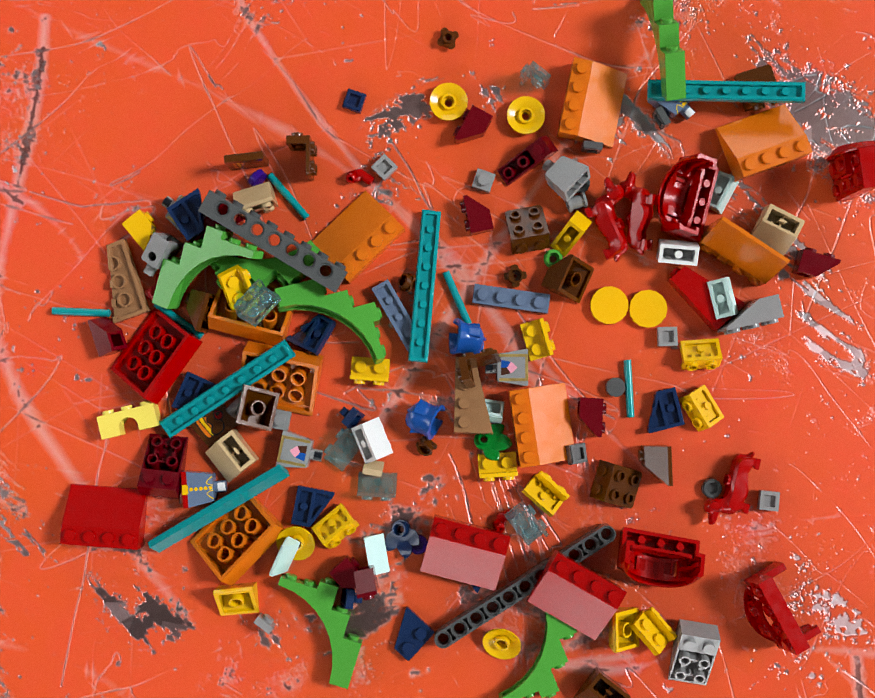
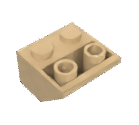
M269 181L233 192V200L243 204V209L248 212L253 210L256 213L262 211L269 213L274 211L275 207H278L273 186Z
M769 204L763 208L751 235L784 256L797 239L805 221L773 204Z
M237 429L229 431L205 452L228 483L259 460Z

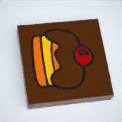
M262 151L224 156V163L231 170L269 166V160Z
M224 403L191 424V427L209 448L239 425L235 423V418L227 412V407Z

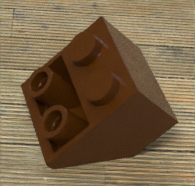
M596 667L573 698H630L631 696L626 689Z

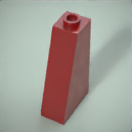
M677 266L669 273L671 276L667 280L669 284L712 331L718 330L733 317L716 319L707 285L709 280L686 266L680 269ZM735 297L737 309L739 311L746 304Z

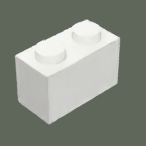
M659 239L656 258L660 263L697 266L700 246L698 242Z
M379 417L351 428L365 464L393 453Z

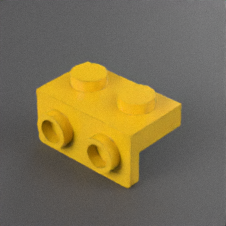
M543 471L535 474L521 491L549 517L553 516L561 504L570 497L562 486L557 485L551 476Z

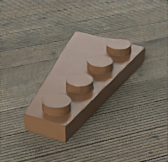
M121 239L106 245L108 269L111 273V280L109 281L113 299H111V304L114 308L113 323L117 324L150 312L127 239Z
M456 357L454 434L493 435L478 368H472L475 387L467 388L458 379L456 368H459V357Z

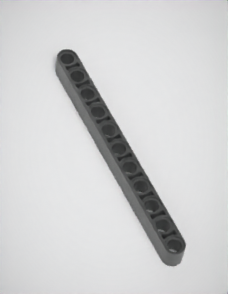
M606 523L600 524L559 550V552L568 556L571 550L576 549L578 555L573 560L580 563L611 543L616 537V532L610 525ZM605 528L610 529V535L607 538L601 536V532ZM588 539L594 540V545L591 548L585 547V542ZM551 556L439 627L435 631V644L439 648L449 647L530 595L538 581L536 573L540 570L544 571ZM522 581L530 583L529 587L525 590L519 588ZM507 591L513 593V598L510 600L503 598L504 593ZM495 602L497 608L495 610H488L487 604ZM472 613H479L481 618L477 621L470 618ZM457 623H462L465 627L462 631H457L454 629V626ZM442 633L448 636V639L444 642L438 639V636Z

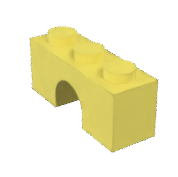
M144 401L139 403V407L133 408L132 405L120 407L121 411L114 413V409L102 412L103 416L96 417L101 439L125 435L124 425L130 417L137 421L139 430L161 426L159 422L162 419L158 405L151 403V401Z

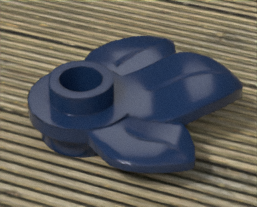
M397 520L385 540L386 551H392L397 548L405 559L411 555L413 545L420 544L418 533L411 529L409 523L405 520ZM401 526L404 528L403 533L400 531Z

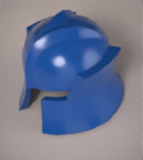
M455 318L453 323L458 326V334L449 333V353L451 355L468 352L480 353L484 348V341L487 340L480 328V324L466 323L459 318Z
M421 399L411 408H408L405 421L410 428L409 433H421L428 440L433 439L443 422L435 417L439 411H445V406L432 405Z

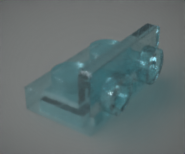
M532 61L530 65L526 64L522 68L519 77L522 87L530 78V82L539 89L541 87L545 90L549 85L551 74Z
M258 279L236 301L234 309L239 318L256 327L281 301V298L278 294L265 287L262 280Z
M348 427L345 430L342 428L335 436L338 439L335 444L332 445L330 443L324 450L326 454L324 459L331 462L342 472L359 451L353 432Z
M359 471L357 496H361L362 500H373V497H380L382 501H392V498H396L397 473L383 472L381 477L362 474L363 471Z
M521 501L504 516L526 544L529 545L542 534L547 537L549 534L545 529L548 527L541 518L539 520L535 518L534 515L537 513L530 504L526 506Z

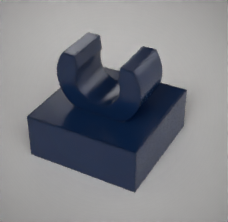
M343 407L339 412L345 417L341 422L350 429L357 426L365 416L354 407L351 410Z
M342 588L341 606L345 609H353L354 603H362V598L357 599L355 589Z

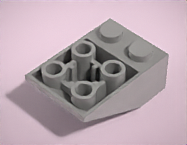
M779 294L748 302L738 311L737 315H734L717 330V333L724 332V335L740 332V327L743 330L760 327L759 323H761V326L778 323V318L784 317Z
M679 619L675 632L677 638L673 642L668 679L706 686L721 642L718 625Z

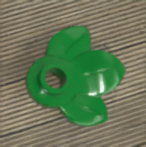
M495 423L491 424L493 435L476 434L474 444L478 449L483 450L486 458L498 461L500 458L499 451L510 448L512 442L509 437L502 434L504 425ZM480 438H486L487 442H481Z

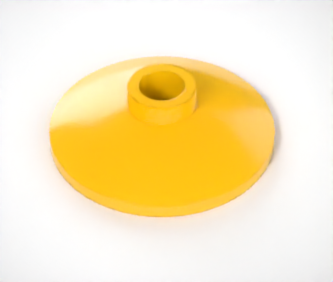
M443 83L432 91L430 108L438 118L452 121L461 117L466 111L468 104L467 95L459 85ZM451 101L452 105L446 106L445 102Z
M522 96L510 104L507 111V120L514 131L520 134H532L543 125L545 110L537 99L530 96ZM527 114L529 119L524 120L522 115Z
M291 526L279 533L276 541L278 550H280L281 545L288 536L299 540L300 545L293 560H304L313 553L315 541L311 533L306 529Z
M492 629L483 637L484 649L495 658L512 659L520 653L521 642L509 630Z

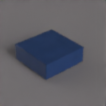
M348 88L342 107L361 114L367 95Z

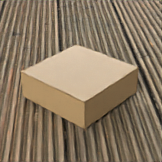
M375 460L367 464L364 463L362 474L381 477L385 462Z

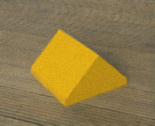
M257 582L234 584L233 586L219 585L213 590L221 616L259 612Z
M619 607L610 619L609 647L614 653L639 647V637L630 627L639 614L638 607Z

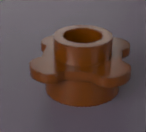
M442 28L441 36L437 43L439 46L454 49L455 41L459 34L457 31L452 32L447 28Z
M515 264L511 266V270L508 273L504 274V279L509 280L513 287H519L522 279L527 277L526 272H522L518 265Z
M410 273L402 274L398 280L400 290H405L407 293L410 292L415 285L416 276L414 274L410 275Z
M422 436L420 438L421 441L416 443L417 451L423 456L432 455L433 450L437 448V444Z

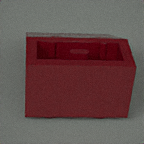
M150 433L137 484L141 495L180 499L182 490L181 472L185 471L188 437L173 436L170 438L168 435Z

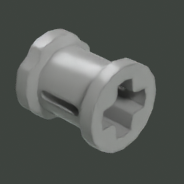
M584 191L579 195L573 196L568 202H565L569 213H572L575 209L588 207Z

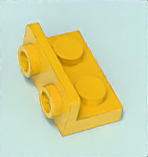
M235 265L217 275L229 308L234 310L249 301L253 304L258 303L256 299L257 292L250 283L251 275L247 269Z
M540 318L520 324L530 361L554 355L553 351L556 349L553 339L549 340L547 332H550L547 321Z
M719 338L686 340L679 343L682 358L681 370L695 371L703 368L712 370L720 366L723 358Z
M352 356L349 379H354L356 384H365V380L373 381V385L384 386V382H389L390 359H384L382 363L374 364L372 358Z
M705 384L679 399L682 408L686 411L698 432L712 427L724 418Z
M500 452L498 461L490 460L484 454H477L479 478H483V481H495V477H502L503 480H513L514 476H518L516 452Z
M340 503L316 523L312 530L324 546L332 549L337 547L346 536L353 534L359 523L353 519L345 506Z
M653 607L641 611L630 625L631 629L654 656L659 655L669 641L677 638L676 633Z

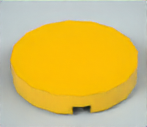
M603 287L592 295L590 310L598 322L614 324L626 316L628 299L616 287Z
M640 291L630 300L629 316L640 327H655L662 323L666 317L667 303L663 296L656 291Z

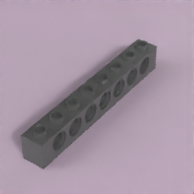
M216 189L215 192L209 190L198 209L199 212L331 291L337 292L348 273L345 270V265L338 261L334 264L328 260L329 256L321 251L318 253L311 250L313 246L303 240L299 243L294 240L295 235L286 230L284 233L277 229L278 225L269 220L267 223L260 219V214L253 210L250 212L244 210V205L236 200H233V202L226 199L227 195ZM221 204L228 206V212L225 215L219 212ZM239 214L245 216L246 220L243 225H239L236 222V217ZM256 224H260L263 228V232L258 236L253 232V227ZM274 234L280 238V242L276 246L270 242V237ZM291 244L297 248V253L294 256L287 253V247ZM306 255L313 256L314 263L312 266H307L304 263ZM323 265H328L331 268L329 276L322 275L321 267Z

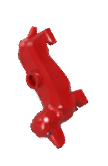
M630 171L626 180L621 181L619 184L624 189V197L628 198L632 203L631 211L626 216V224L628 225L627 242L630 248L637 250L640 255H644L643 250L652 251L653 240H646V231L653 217L652 205H659L661 195L650 194L646 188L636 187V175Z
M606 177L604 185L607 193L597 198L593 207H587L584 210L588 218L595 217L597 228L608 241L609 248L602 250L606 260L614 258L615 262H618L620 256L628 250L627 239L623 228H625L624 222L621 218H617L614 211L615 204L624 197V189L621 185L614 184L609 177Z
M755 452L736 455L731 463L729 474L724 476L723 484L726 485L724 495L720 498H711L704 502L703 509L708 514L709 525L715 524L719 513L734 514L738 511L748 514L750 504L744 502L748 496V473L751 468L759 470L761 459L753 458Z

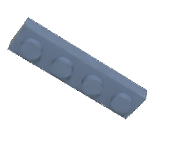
M387 279L373 287L372 291L409 353L412 320Z
M475 284L472 303L548 314L550 294Z

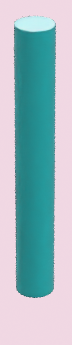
M270 173L267 176L268 180L302 219L306 220L310 215L273 173Z
M450 271L444 272V279L462 320L466 323H472Z
M154 304L156 309L160 310L198 339H202L204 333L196 331L194 326L171 309Z
M52 307V314L110 317L111 310Z
M624 360L627 417H634L631 360Z

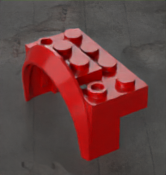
M875 141L842 145L835 148L827 157L826 161L830 163L829 174L834 183L832 193L836 198V202L852 200L875 189Z
M698 153L680 157L679 161L670 168L663 178L658 191V195H661L660 203L657 205L658 218L662 225L661 232L690 242L701 241L719 168L716 167L717 159ZM679 175V176L685 177V178H687L689 181L684 180V179H681V178H679V177H677V176ZM689 185H690L689 192H688V196H687V200H686V204H685L684 211H683V214H682V204H683L684 196H685L686 191H687V189H688V187H689Z
M623 527L620 531L617 568L621 569L629 578L641 584L662 588L684 587L704 576L705 554L699 553L700 541ZM641 553L652 554V555H657V556H663V557H668V558H671V559L657 558V557L647 556V555H644V554H641ZM675 562H676V563H677V571H676V576L674 577V569H675Z
M774 561L744 580L746 584L743 598L744 611L748 622L759 635L774 641L779 649L799 655L810 648L807 641L821 633V630L817 625L811 626L810 624L799 627L773 580V577L787 570L784 563ZM764 613L772 619V626L767 621Z

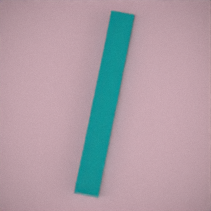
M661 80L647 81V100L666 101L662 97ZM686 80V98L671 101L804 103L806 82Z
M422 209L408 355V361L428 363L441 219L440 211Z
M282 340L161 420L159 424L170 438L240 393L243 384L252 385L295 357L296 354L286 340Z
M278 464L148 542L149 548L159 553L289 477L288 470Z

